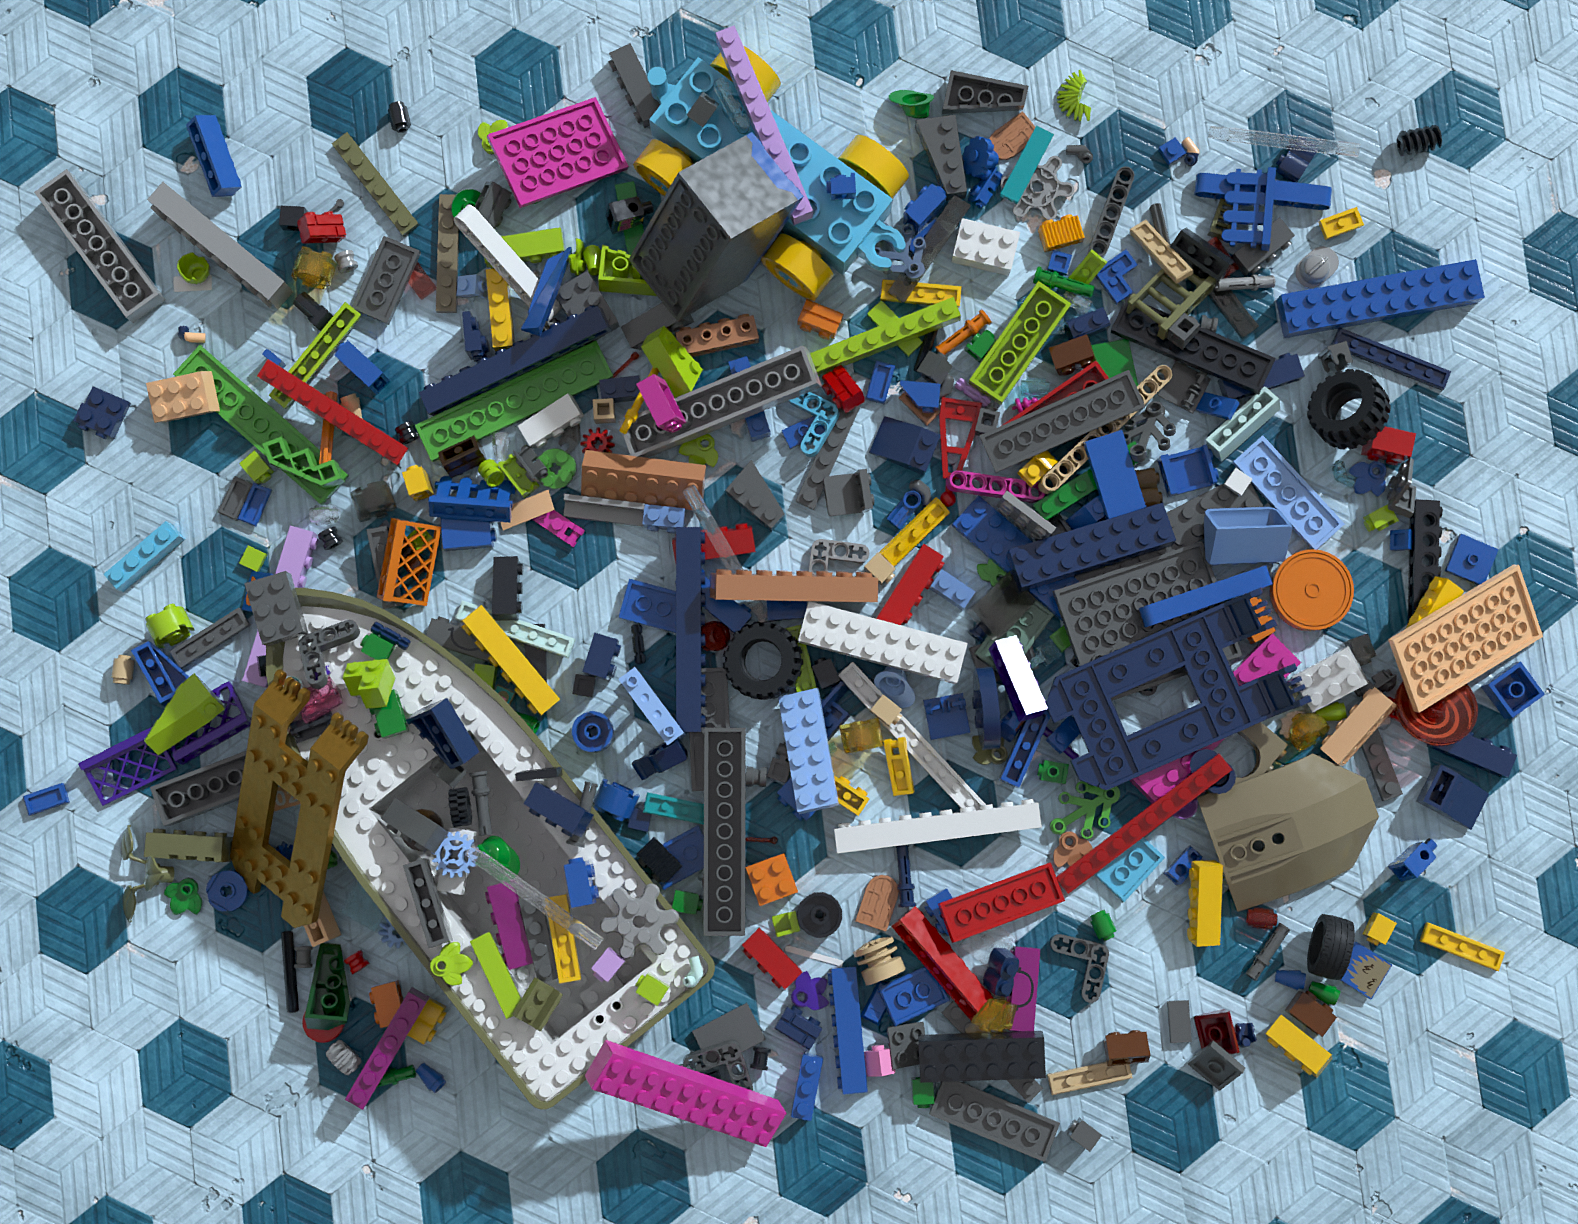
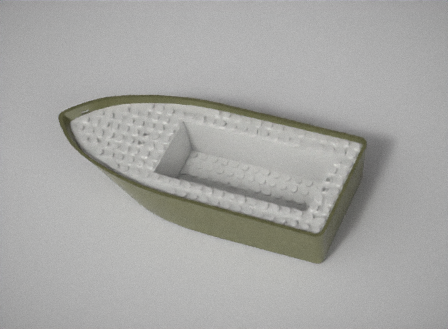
M295 588L308 633L345 620L355 621L360 629V635L357 639L322 652L325 666H329L327 668L331 673L327 675V684L321 689H313L306 680L298 646L302 636L266 646V677L268 686L273 682L275 672L282 669L286 672V677H298L303 682V687L311 692L309 702L291 723L331 709L332 715L339 712L344 716L343 722L349 720L352 724L356 725L358 733L364 731L369 735L367 745L345 772L332 843L364 890L529 1103L541 1110L549 1109L587 1080L585 1074L605 1040L628 1047L710 981L715 971L714 961L679 917L676 924L666 925L661 929L660 936L667 945L664 954L656 955L649 946L639 945L635 950L634 956L630 959H624L626 961L609 982L605 980L603 982L599 981L593 975L595 971L591 968L609 947L620 956L619 948L623 942L619 933L612 932L607 934L600 929L601 920L607 917H614L618 913V905L612 898L613 891L617 888H624L630 897L639 898L642 896L644 888L648 884H653V882L593 806L590 813L594 814L589 823L590 829L587 830L585 835V848L567 844L566 841L570 836L561 832L562 827L557 825L555 828L545 822L546 817L542 815L537 817L528 812L530 808L523 803L535 782L546 785L577 805L580 804L582 792L563 768V775L558 777L516 781L515 774L517 772L552 767L561 768V765L513 708L469 667L409 623L369 602L335 592ZM375 622L411 641L407 650L399 648L396 644L388 659L395 675L392 690L398 691L405 718H409L423 707L448 698L480 751L465 764L461 765L467 773L455 787H467L469 790L472 824L456 828L477 832L474 847L482 844L487 837L494 835L502 838L516 852L520 860V871L512 880L515 881L519 899L541 894L550 936L551 931L545 898L564 894L568 896L581 980L559 983L558 979L545 982L561 992L563 996L542 1031L536 1030L531 1025L514 1016L506 1019L470 943L471 940L490 932L500 954H504L503 946H499L496 933H499L497 924L493 925L490 913L493 912L492 905L486 901L485 892L488 891L487 887L506 881H501L494 877L486 868L479 864L478 859L473 860L476 867L470 866L471 873L468 874L463 895L437 890L453 941L428 948L403 865L423 858L428 859L435 880L436 873L440 872V870H436V867L439 865L438 862H432L436 855L432 854L429 850L424 853L423 851L413 850L408 847L400 837L401 832L398 831L395 834L386 828L388 823L381 818L394 798H397L414 810L426 809L434 811L442 819L443 828L449 831V827H453L451 822L448 792L449 789L453 788L437 777L429 768L434 758L438 755L433 751L434 746L426 738L423 740L419 736L421 732L413 724H408L409 732L386 739L382 738L381 735H377L374 723H377L375 715H371L369 708L366 709L360 695L351 696L342 677L347 663L375 660L361 652L363 647L360 646L363 638L373 633L371 632V627ZM334 634L327 635L324 641L332 640ZM309 643L307 648L309 651H312ZM318 658L311 659L308 665L316 664ZM289 725L285 744L308 761L310 749L321 735L297 744L295 737L291 735L290 729L292 728ZM488 771L486 777L487 786L490 788L488 802L493 834L479 836L475 796L471 794L473 784L469 773ZM583 857L584 861L589 860V864L594 865L595 877H592L593 886L597 885L599 898L596 899L597 903L571 908L564 865L569 864V859ZM659 893L656 900L658 908L661 910L673 909L664 896ZM638 915L633 919V923L637 928H641L645 924V919ZM451 942H459L460 954L468 956L473 961L471 968L461 973L462 984L456 986L448 985L442 977L435 976L430 970L431 960L435 956L440 955L443 946ZM699 956L703 976L695 987L687 988L683 984V978L691 970L688 958ZM443 962L438 963V968L443 970L445 964ZM533 963L511 970L508 969L521 998L534 977H536ZM648 972L670 986L658 1006L636 993L638 987L635 984L641 975L646 976Z

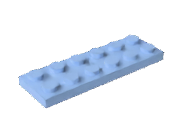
M1263 435L1232 462L1237 469L1252 478L1251 484L1272 507L1283 513L1293 526L1292 529L1311 549L1317 550L1345 525Z
M818 688L778 697L797 812L803 814L839 806Z

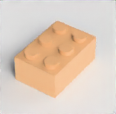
M200 371L146 383L154 423L169 422L220 411L212 371Z

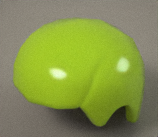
M191 252L183 255L178 260L177 270L182 279L187 283L200 284L210 275V266L203 256L199 257Z

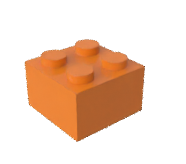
M784 853L745 867L759 906L798 892Z

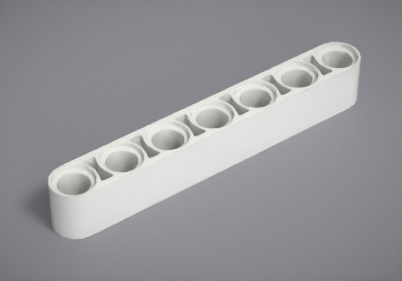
M467 205L454 217L455 225L530 308L540 280L480 212L472 205ZM556 299L548 319L549 321L562 309Z

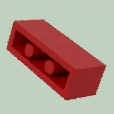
M760 927L742 944L744 947L742 952L749 959L754 957L759 962L756 966L764 974L768 972L773 977L771 981L779 989L781 987L786 989L803 972Z

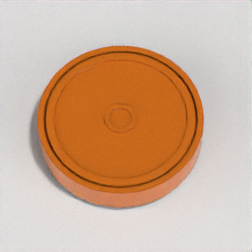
M1315 549L1297 552L1281 562L1272 575L1271 580L1273 584L1270 585L1269 589L1271 603L1277 615L1289 626L1303 631H1319L1335 625L1347 614L1354 597L1353 580L1344 563L1328 552Z

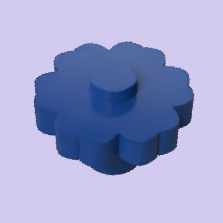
M976 136L971 138L969 145L965 147L962 157L965 161L963 168L968 175L981 178L987 175L988 169L998 164L999 156L993 150L994 145L990 139Z

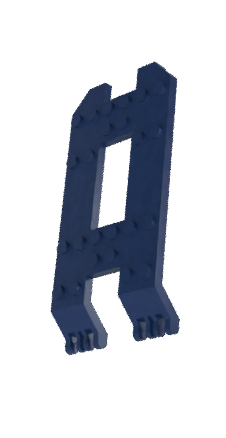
M1261 587L1054 678L1046 699L1047 711L1051 720L1055 723L1072 715L1088 750V753L1070 760L1078 780L1103 790H1109L1273 716L1312 701L1310 695H1305L1296 701L1292 695L1306 688L1305 684L1293 689L1289 688V686L1302 681L1301 676L1292 678L1288 682L1284 677L1285 674L1297 670L1295 663L1239 686L1227 661L1223 648L1278 625L1274 619L1267 621L1263 625L1259 622V617L1271 614L1270 608L1257 614L1254 611L1268 605L1266 600L1259 602L1255 606H1252L1250 602L1251 598L1262 595ZM1184 666L1200 703L1127 735L1111 698Z

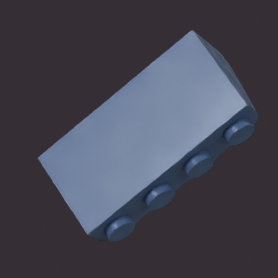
M1274 507L1207 509L1204 515L1205 559L1211 565L1283 562L1286 558L1293 526L1283 513Z

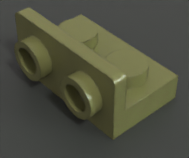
M534 977L512 1015L531 1025L536 1030L542 1031L554 1009L560 1003L563 994L549 984Z

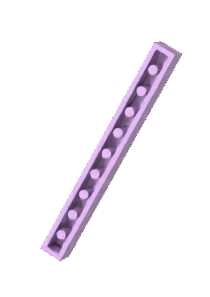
M735 25L716 32V43L757 139L761 141L768 154L804 196L790 216L793 225L813 218L810 202Z

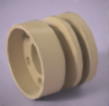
M892 936L877 938L867 942L853 952L855 957L862 955L865 957L857 961L858 965L868 964V968L861 972L866 986L906 970L900 956L893 958L890 956L891 953L897 950V946L890 948L886 946L894 942Z

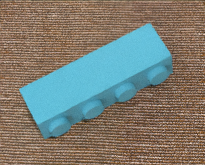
M165 521L106 571L104 576L117 590L124 592L182 543L185 538L173 524Z

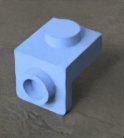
M477 274L458 276L456 296L461 298L472 296L487 298L486 278Z

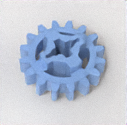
M456 831L455 836L451 832L447 834L448 838L443 840L434 854L436 858L432 860V862H438L439 864L436 870L443 869L442 875L444 876L450 872V878H454L456 873L459 877H463V871L468 874L471 873L469 867H476L473 860L479 858L478 855H474V851H477L478 847H472L475 840L468 841V834L460 837L459 831ZM459 840L463 844L455 846L451 841ZM444 848L446 850L445 857L442 859L441 854L442 849ZM452 850H461L458 854L459 859H450L453 855ZM469 850V859L466 861L465 854ZM454 863L460 868L451 869L447 866Z

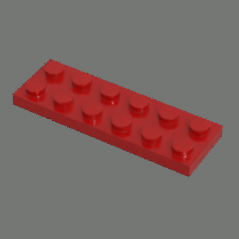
M1051 862L938 903L951 942L954 943L1064 902L1065 899Z

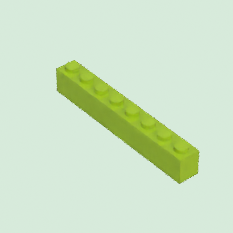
M954 297L814 351L810 355L817 374L820 376L832 371L839 365L846 366L961 320V314Z

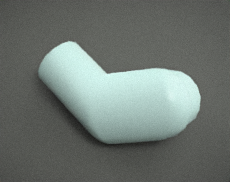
M699 956L688 958L691 970L683 978V984L687 988L695 987L703 976Z

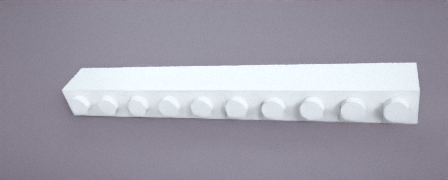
M1033 799L1021 800L1020 805H1013V802L1001 803V807L993 808V804L981 805V810H972V807L960 808L958 813H952V809L942 810L940 815L932 816L931 812L920 813L919 818L903 815L899 816V820L891 821V817L880 818L879 823L872 824L871 820L858 821L859 825L851 826L850 822L838 824L839 828L834 829L837 853L1041 828L1039 803H1034Z

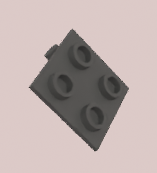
M1175 361L1171 368L1172 378L1160 389L1158 396L1193 414L1211 378L1207 377L1208 374L1203 371L1197 372Z
M924 1021L899 1026H888L886 1032L888 1033L892 1069L919 1065L918 1035H925Z

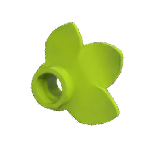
M497 120L492 125L485 122L479 125L478 137L482 140V148L488 154H494L488 142L487 135L508 128L505 120Z
M575 238L576 252L575 254H570L568 258L570 272L579 276L586 268L585 260H583L585 246L581 239Z
M705 434L683 443L679 448V454L689 456V463L707 464L715 467L718 461V453L714 448L715 441L710 434ZM702 441H708V446L703 447L701 445Z
M451 942L443 946L440 955L435 956L431 960L430 970L435 976L442 977L448 985L456 986L462 984L461 973L469 970L473 965V961L468 956L460 954L459 942ZM439 962H443L445 964V968L443 970L438 968L437 965Z

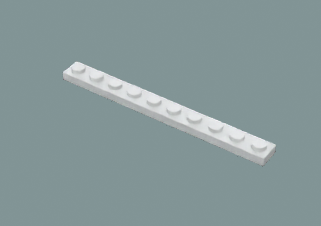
M854 662L849 664L838 675L869 710L872 709L883 695ZM903 715L896 725L891 723L890 726H887L877 718L897 740L899 737L906 738L907 751L960 808L972 807V810H981L980 806L986 805Z

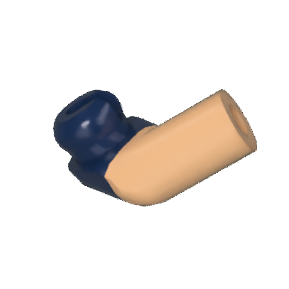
M1187 137L1181 142L1187 150L1184 161L1188 166H1194L1198 161L1199 149L1190 137Z
M188 326L178 327L179 332L177 335L180 339L191 343H205V333L189 332Z

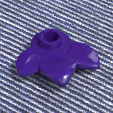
M807 971L802 972L795 981L796 988L791 994L792 1003L797 1007L803 1008L807 1006L812 1010H820L826 1007L829 1001L822 994L827 987V979L821 977L811 979ZM803 993L805 999L799 1001L797 999L798 994Z

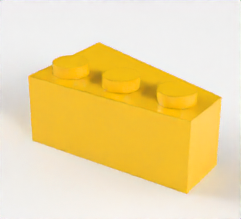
M1280 1015L1265 1033L1268 1037V1043L1276 1049L1279 1046L1285 1051L1284 1055L1292 1062L1297 1061L1301 1065L1300 1068L1310 1076L1312 1074L1318 1078L1332 1060V1054L1283 1015Z

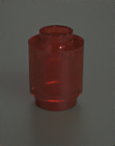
M1253 907V909L1247 910L1246 925L1252 928L1272 930L1273 926L1277 925V914H1274L1273 909Z

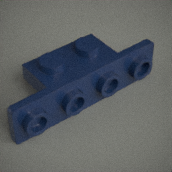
M843 681L835 684L826 699L821 700L828 741L850 717L849 713L837 704L849 690V687Z

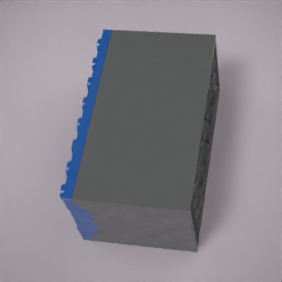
M751 132L678 172L628 260L678 322L747 281L804 196L768 154L761 141Z

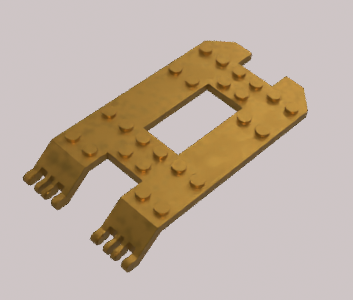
M279 669L274 674L273 682L254 703L230 858L235 871L244 878L250 892L253 894L260 892L263 883L284 901L281 917L291 926L297 928L318 921L345 772L367 745L369 735L364 731L358 733L356 725L352 724L349 720L343 722L344 716L336 712L331 717L330 725L311 747L309 760H305L287 746L285 742L288 726L309 702L311 692L305 687L300 689L301 684L298 681H295L292 677L286 678V672ZM278 785L301 802L291 862L268 844Z

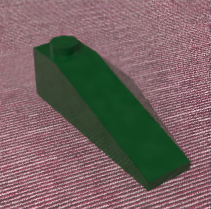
M322 943L318 950L305 1013V1022L307 1029L330 1030L347 1023L350 998L341 945Z

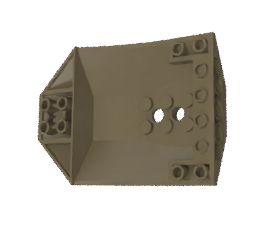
M1313 753L1275 770L1234 784L1232 789L1226 793L1217 794L1210 792L1197 797L1220 864L1223 865V873L1237 912L1301 891L1353 868L1379 818L1366 778ZM1275 833H1281L1284 836V840L1280 844H1275L1272 841V836ZM1257 840L1264 842L1263 849L1259 851L1252 848L1253 843Z

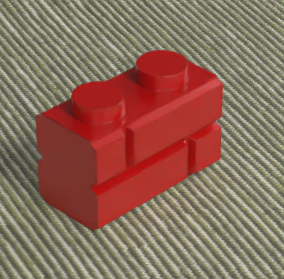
M332 211L324 212L321 215H316L315 212H307L297 222L302 243H339L346 237L342 215L334 214Z
M842 365L837 366L822 376L824 383L822 388L827 396L830 394L833 396L832 401L838 409L841 407L847 413L854 409L855 406L857 407L864 403L865 398L862 390Z

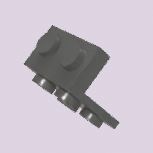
M1409 458L1406 463L1403 462L1399 467L1398 474L1391 477L1388 483L1390 491L1387 495V500H1389L1388 509L1408 518L1414 513L1416 487L1411 485L1414 459Z
M859 469L852 474L826 476L823 479L829 516L865 513L873 509L875 501L874 495L870 492L871 476L867 473V469Z

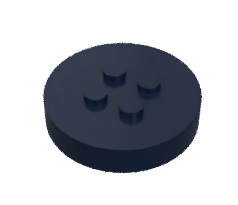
M992 667L974 668L972 706L975 709L976 716L974 721L975 728L978 731L980 746L982 750L999 749L1001 744V723L994 671Z

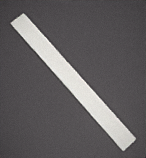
M788 945L785 947V951L841 967L843 964V960Z

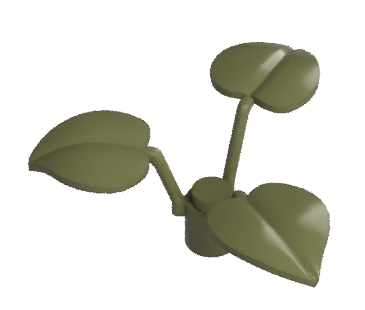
M127 825L122 836L121 855L123 860H128L129 858L145 864L144 884L133 888L131 885H128L124 891L123 910L128 922H132L131 919L136 909L135 892L138 889L145 888L146 891H150L159 883H172L174 880L173 866H160V863H156L153 856H149L147 860L133 856L131 825Z

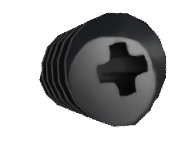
M1432 125L1430 127L1416 128L1415 130L1409 129L1407 132H1399L1396 142L1399 155L1401 157L1404 156L1405 150L1408 155H1411L1412 149L1418 154L1420 147L1423 152H1427L1428 146L1431 151H1434L1436 144L1441 148V130L1437 125Z

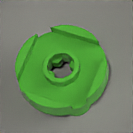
M559 448L549 449L537 458L548 469L547 477L541 478L544 486L558 489L566 487L571 483L577 468L574 458L566 451ZM553 463H556L557 466H561V470H558V474H555L554 471H551Z

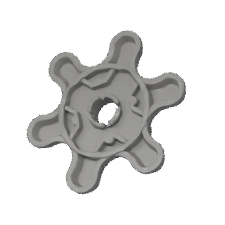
M1051 156L1046 164L1038 165L1020 201L1013 207L1015 216L1024 217L1029 209L1037 208L1041 210L1046 220H1053L1057 216V210L1054 207L1055 198L1059 196H1072L1074 186L1069 182H1061L1057 179L1056 173L1062 166V160L1058 156ZM1005 176L1002 178L1000 183L1002 189L1004 188L1009 176ZM1032 184H1041L1042 190L1040 192H1034L1032 189Z
M648 884L639 898L630 897L624 888H617L612 893L613 901L617 903L619 910L616 916L601 920L600 929L607 934L616 932L621 935L623 942L619 948V954L623 959L632 958L639 945L649 946L656 955L664 954L667 949L665 941L660 936L661 929L666 925L676 924L679 920V914L674 909L661 910L658 908L656 900L660 890L656 884ZM639 915L645 919L643 927L637 928L634 925L633 919L635 916Z

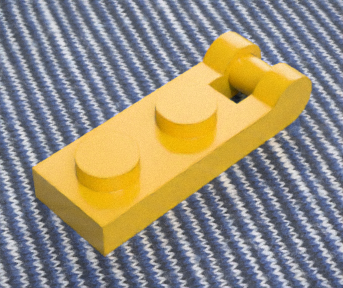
M899 737L898 740L885 739L884 748L893 796L913 794L915 790L906 738ZM893 748H899V753L894 754Z

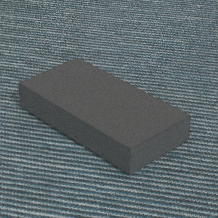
M234 476L218 513L238 521L239 514L253 484Z
M1189 1000L1167 1001L1170 1043L1192 1042Z

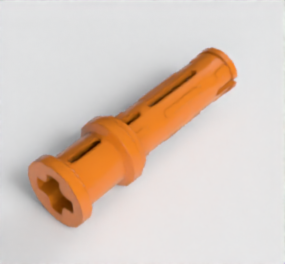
M981 309L974 318L966 320L961 329L936 346V351L944 355L948 354L971 335L974 336L986 325H991L990 318Z

